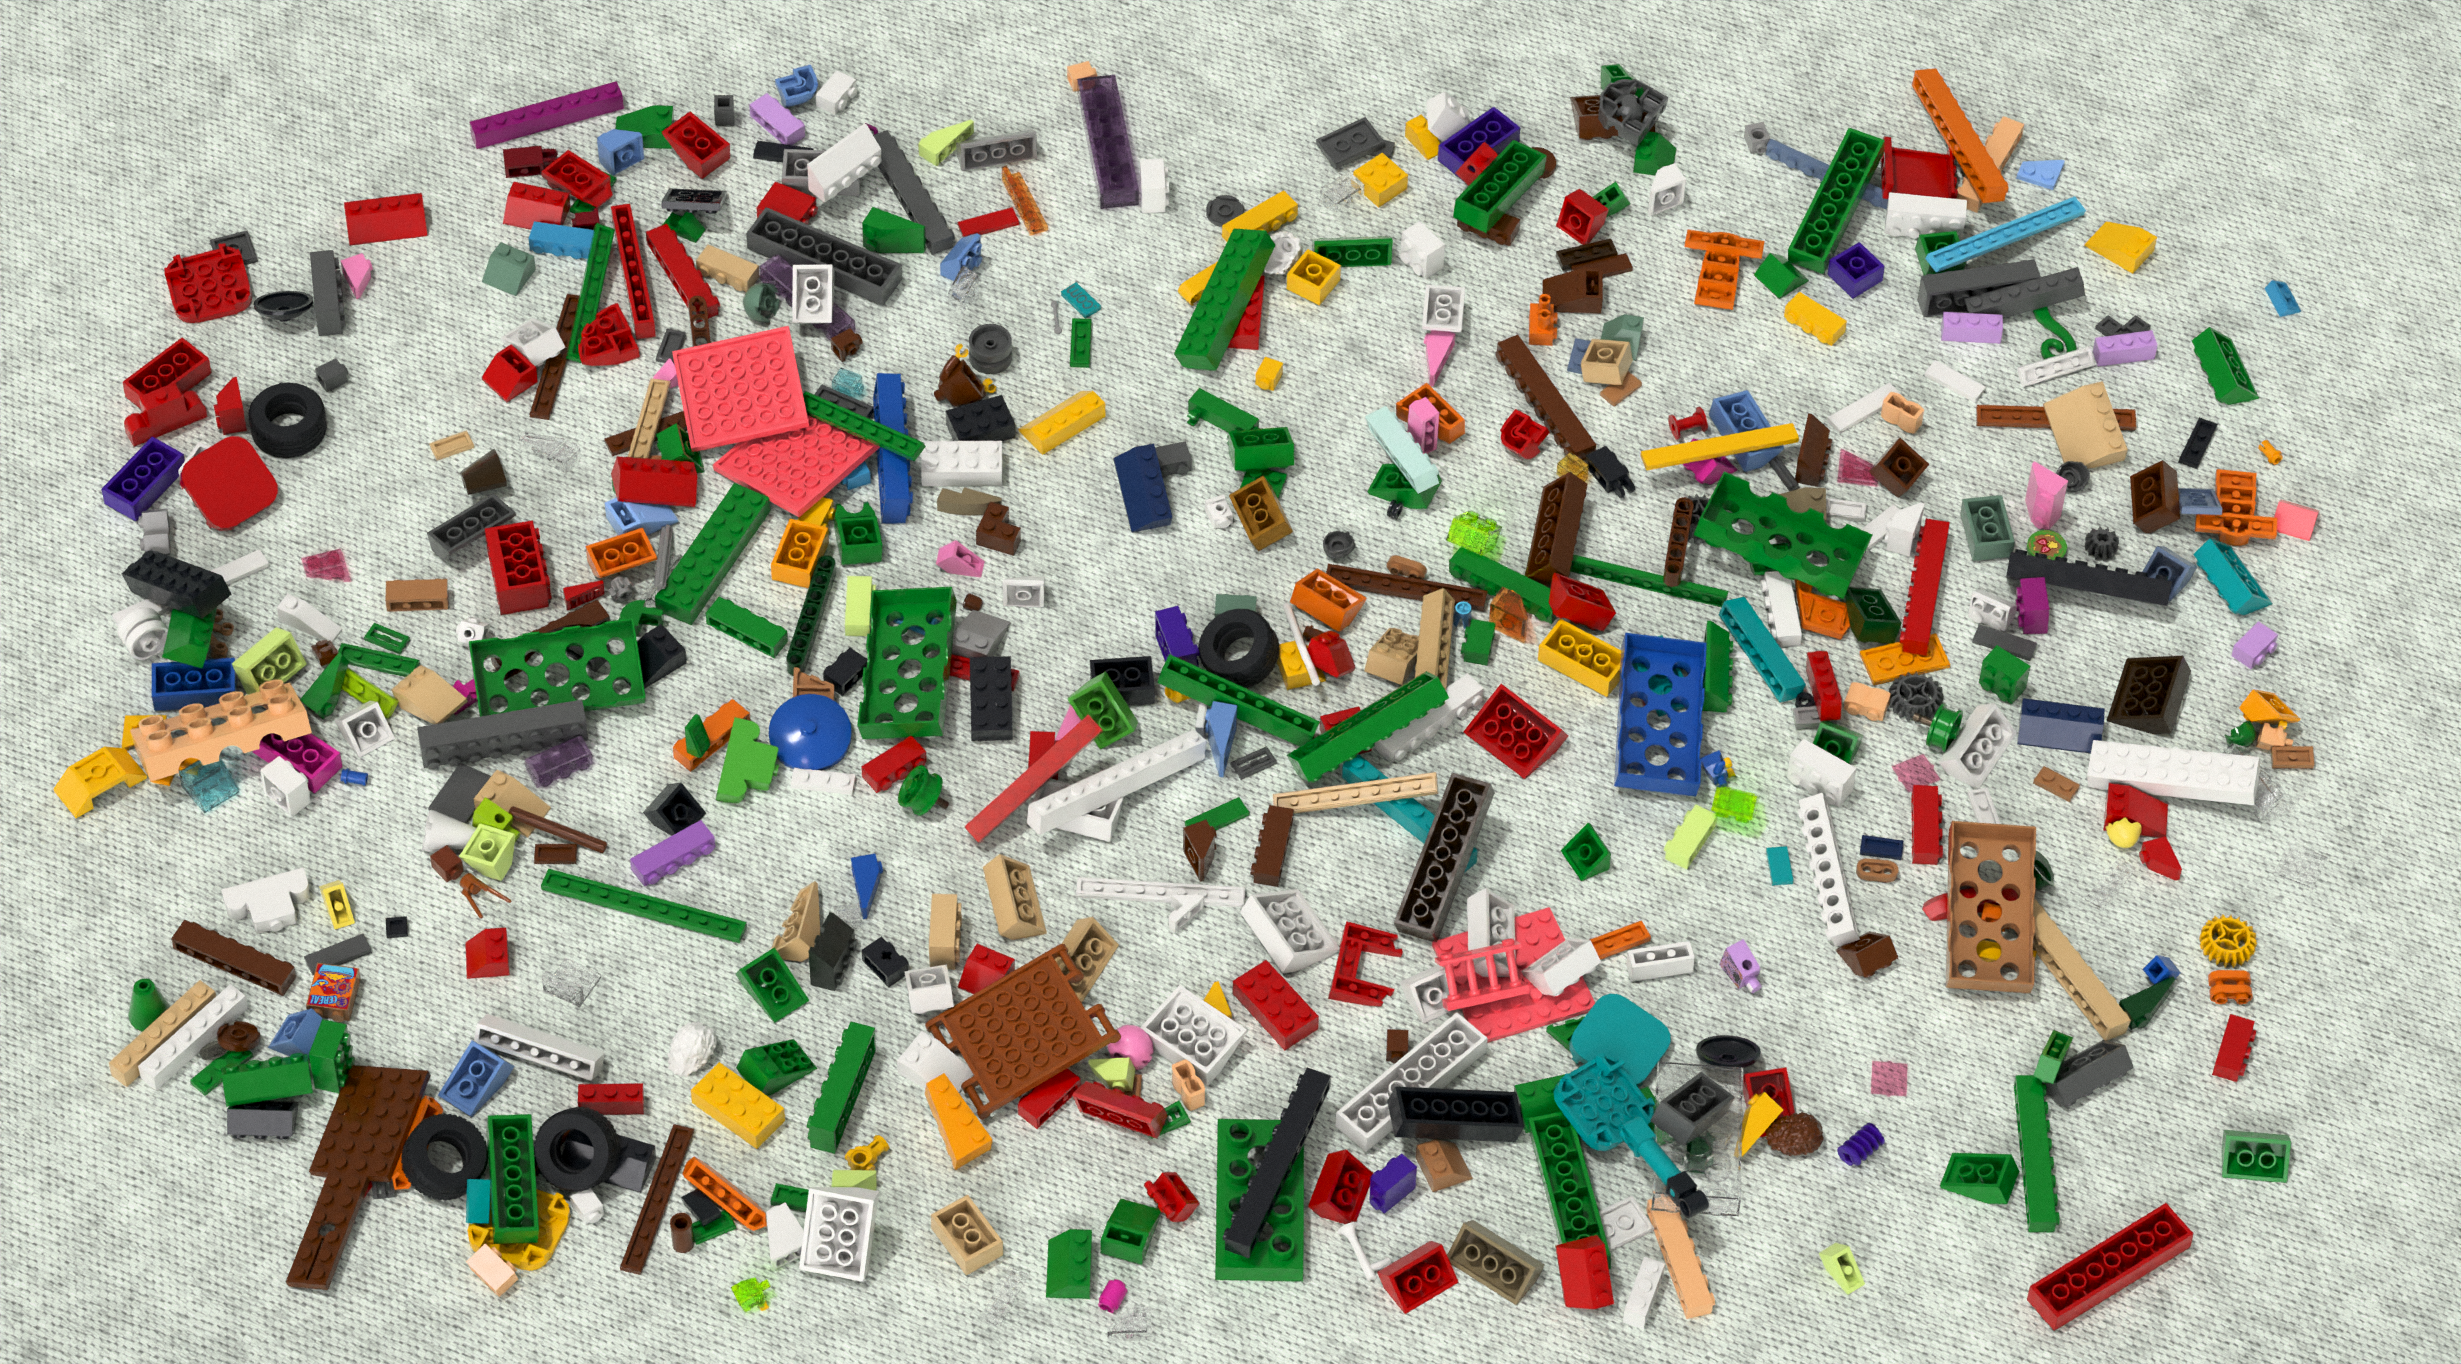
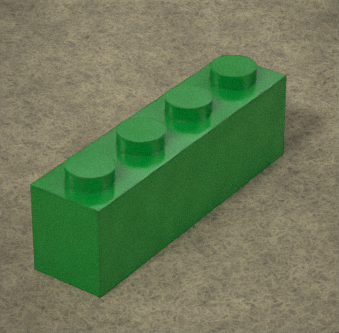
M719 596L706 612V624L772 658H775L788 642L787 630L782 626L775 625L766 618L759 617L751 613L750 610L735 605L731 600H726Z

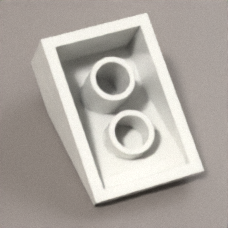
M793 265V324L832 323L835 283L833 265Z
M1426 285L1422 330L1461 332L1465 287Z
M531 318L500 338L507 347L512 344L535 367L544 364V360L549 357L557 356L560 354V350L565 348L555 327Z
M923 1031L919 1033L897 1060L898 1074L924 1089L926 1088V1083L945 1073L960 1093L962 1083L974 1076L971 1069L944 1044Z

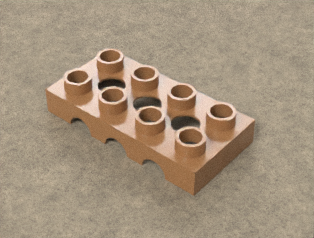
M1962 821L1951 822L1948 836L1946 988L2031 993L2034 986L2035 957H2033V939L2035 934V917L2033 916L2035 896L2034 860L2036 855L2035 826ZM1965 846L1972 847L1976 851L1977 856L1973 859H1967L1962 856L1960 849ZM2006 849L2014 850L2018 854L2019 859L2015 862H2009L2004 859L2002 852ZM1986 860L1997 862L2002 868L2001 879L1995 883L1983 881L1978 875V866ZM1965 885L1971 886L1975 889L1976 896L1965 898L1961 895L1959 888ZM2006 888L2013 889L2017 892L2018 899L2008 901L2002 896L2001 891ZM1988 899L1996 901L2002 909L2001 917L1995 922L1983 921L1977 913V907L1980 902ZM1970 925L1974 928L1976 935L1966 938L1960 934L1959 927ZM2012 928L2016 931L2018 938L2013 941L2003 938L2001 930ZM1984 939L1996 941L2001 947V956L1993 962L1983 961L1976 951L1980 941ZM1963 964L1973 967L1975 975L1964 977L1959 973L1958 967ZM2010 967L2016 971L2017 978L2006 980L2002 977L2000 970Z

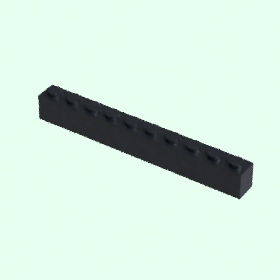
M1308 1067L1304 1075H1299L1296 1084L1298 1087L1296 1091L1291 1092L1288 1100L1290 1104L1281 1113L1280 1120L1282 1121L1273 1130L1272 1142H1267L1264 1150L1265 1156L1263 1159H1259L1256 1166L1257 1173L1255 1177L1251 1176L1247 1188L1249 1190L1247 1194H1242L1239 1202L1240 1208L1238 1211H1234L1231 1218L1232 1225L1230 1228H1226L1224 1232L1225 1250L1250 1258L1330 1090L1331 1075Z

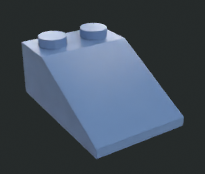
M1213 701L1211 709L1208 708L1205 720L1207 723L1205 733H1208V742L1219 777H1224L1237 729V705Z
M472 1040L438 1096L472 1117L502 1087L515 1066Z

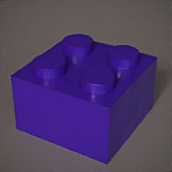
M1858 242L1830 259L1828 276L1853 299L1883 281L1885 266Z

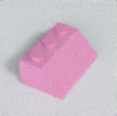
M2034 461L2031 467L2025 501L2030 520L2038 529L2050 530L2061 517L2068 480Z

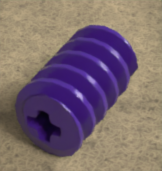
M1869 1122L1855 1132V1135H1852L1843 1145L1839 1146L1837 1152L1840 1159L1847 1165L1852 1166L1855 1164L1859 1166L1862 1163L1861 1160L1865 1161L1867 1155H1872L1873 1150H1878L1879 1145L1882 1146L1885 1140L1879 1129Z

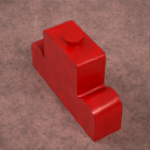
M172 383L140 396L141 413L129 415L124 420V427L129 440L135 447L147 442L151 437L157 438L206 418V407L196 391H187L182 395L176 383Z

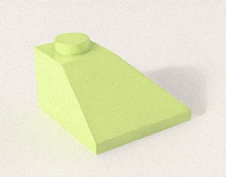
M479 824L459 857L482 875L502 881L512 865L515 834Z

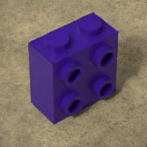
M1402 1153L1398 1157L1390 1159L1382 1170H1377L1370 1178V1204L1375 1210L1380 1209L1384 1214L1416 1188L1417 1166Z

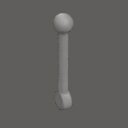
M1054 300L1051 302L1055 319L1054 332L1060 334L1062 328L1059 327L1058 302Z

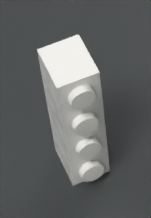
M1779 571L1765 572L1764 580H1761L1760 586L1761 592L1766 594L1764 597V607L1769 610V613H1767V623L1772 625L1770 633L1780 647L1800 646L1802 633L1791 580L1783 577Z

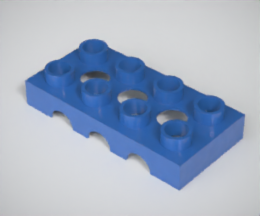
M1625 633L1621 645L1615 787L1696 797L1701 782L1700 747L1703 737L1701 716L1704 704L1705 688H1703V677L1706 667L1707 643ZM1635 663H1641L1645 665L1648 670L1645 672L1636 671L1632 665ZM1673 669H1684L1688 676L1679 677L1674 674ZM1654 675H1664L1672 683V690L1665 695L1656 694L1649 688L1648 681ZM1633 698L1642 699L1646 706L1636 707L1630 700ZM1680 703L1686 708V711L1677 712L1671 705ZM1653 710L1666 712L1671 720L1669 727L1664 730L1653 729L1647 722L1648 713ZM1637 733L1644 738V741L1634 742L1629 738V734ZM1673 738L1680 739L1685 746L1681 748L1674 747L1669 740ZM1652 745L1662 746L1669 754V760L1660 766L1653 765L1645 757L1646 749ZM1637 769L1642 775L1628 774L1627 770ZM1677 774L1683 780L1669 779L1668 775Z

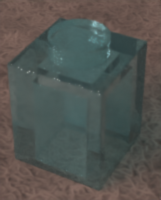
M841 367L832 380V389L856 398L857 395L860 396L864 389L862 375Z

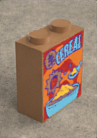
M317 963L306 1003L307 1010L312 1008L322 1018H330L336 1022L350 1021L361 980L359 968Z

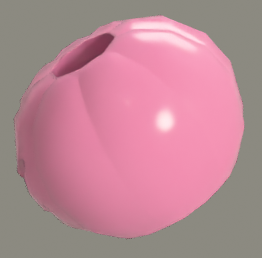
M1123 1025L1116 1030L1121 1034V1039L1116 1043L1108 1044L1110 1057H1129L1136 1070L1143 1069L1151 1061V1055L1154 1052L1150 1036L1143 1029L1135 1025Z

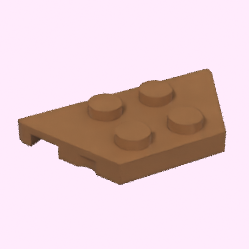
M794 667L793 697L803 694H818L834 700L835 687L833 684L821 681L812 674L809 676L801 672L799 668Z

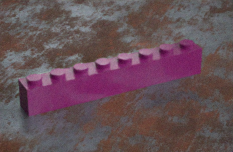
M616 81L469 122L471 137L476 149L611 113L624 109L623 95Z

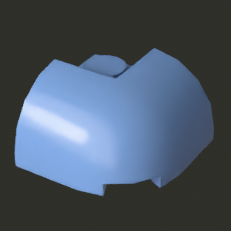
M811 65L793 69V75L775 79V85L784 108L804 104L811 100L818 87L817 77Z

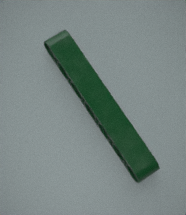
M829 555L821 556L817 561L787 653V671L792 676H794V667L799 668L803 673L806 670L834 583L836 563L835 559Z

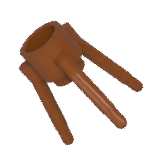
M471 873L464 875L460 881V886L463 888L461 893L467 898L480 919L483 918V915L470 894L475 895L483 889L508 903L512 902L511 899L484 884Z

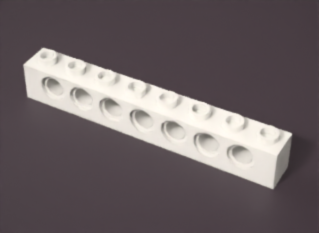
M1823 793L1799 800L1800 809H1798L1800 820L1804 821V825L1801 828L1804 837L1808 839V842L1805 843L1807 852L1812 856L1809 863L1812 871L1816 874L1813 880L1816 889L1820 891V894H1817L1820 906H1823L1824 909L1821 915L1824 923H1827L1828 926L1825 929L1828 941L1832 940L1835 946H1842L1860 940L1829 804Z

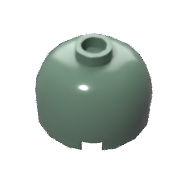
M759 283L747 290L743 298V306L746 314L752 320L769 323L768 319L771 314L776 315L780 304L779 299L775 295V293H778L777 288L770 283ZM761 311H770V314L764 317L761 315Z

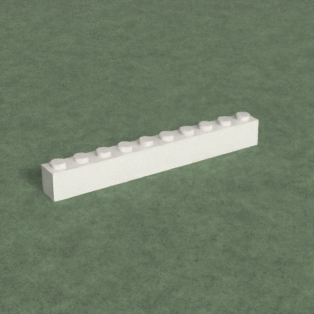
M1193 729L1028 805L1027 824L1041 835L1205 759L1206 740Z

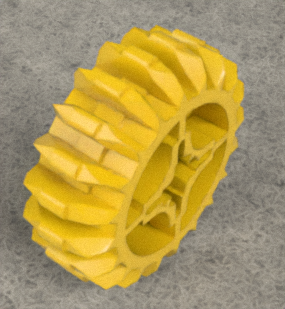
M2222 914L2220 919L2214 916L2212 921L2208 920L2206 925L2202 927L2199 937L2200 949H2203V955H2209V961L2216 959V966L2220 962H2224V967L2228 963H2231L2233 968L2237 963L2242 966L2244 961L2248 962L2255 953L2257 940L2256 933L2253 932V926H2247V921L2241 922L2240 916L2236 919L2232 915L2226 918ZM2215 933L2218 934L2217 940L2212 938ZM2243 940L2244 946L2240 948L2238 946L2239 941Z

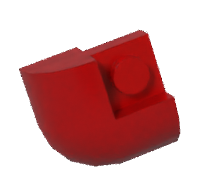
M1517 409L1513 411L1500 429L1501 443L1508 450L1524 459L1536 457L1540 453L1539 445L1550 433L1546 427L1536 423L1530 416Z

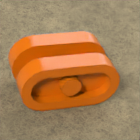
M2217 970L2208 975V982L2211 987L2209 990L2210 1000L2216 1004H2225L2228 1001L2227 999H2234L2237 1004H2246L2253 998L2249 972L2244 970Z

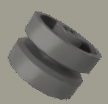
M983 324L976 327L969 336V362L972 367L980 373L997 374L1010 366L1012 361V338L1009 331L997 324Z

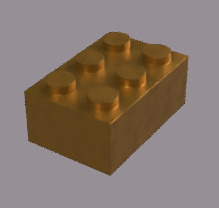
M1264 475L1229 495L1249 540L1258 551L1293 532L1272 486Z

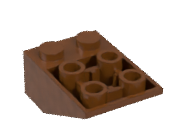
M1580 268L1543 279L1542 294L1550 295V304H1554V312L1601 314L1603 268Z

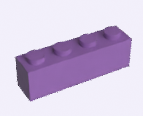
M700 820L630 859L631 870L644 887L649 884L653 885L661 877L667 874H674L679 867L685 864H692L699 856L710 854L715 848V837Z

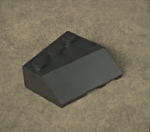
M829 912L821 927L820 936L817 935L814 940V947H810L808 952L811 985L835 991L837 985H841L843 982L844 973L842 972L844 968L849 967L851 956L849 955L851 951L854 952L856 950L858 940L855 939V930L831 912Z

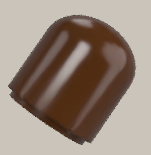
M969 593L966 595L962 606L970 611H979L983 606V600Z

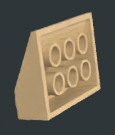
M2103 381L2084 385L2043 404L2063 463L2067 461L2082 462L2090 469L2125 460L2128 449Z

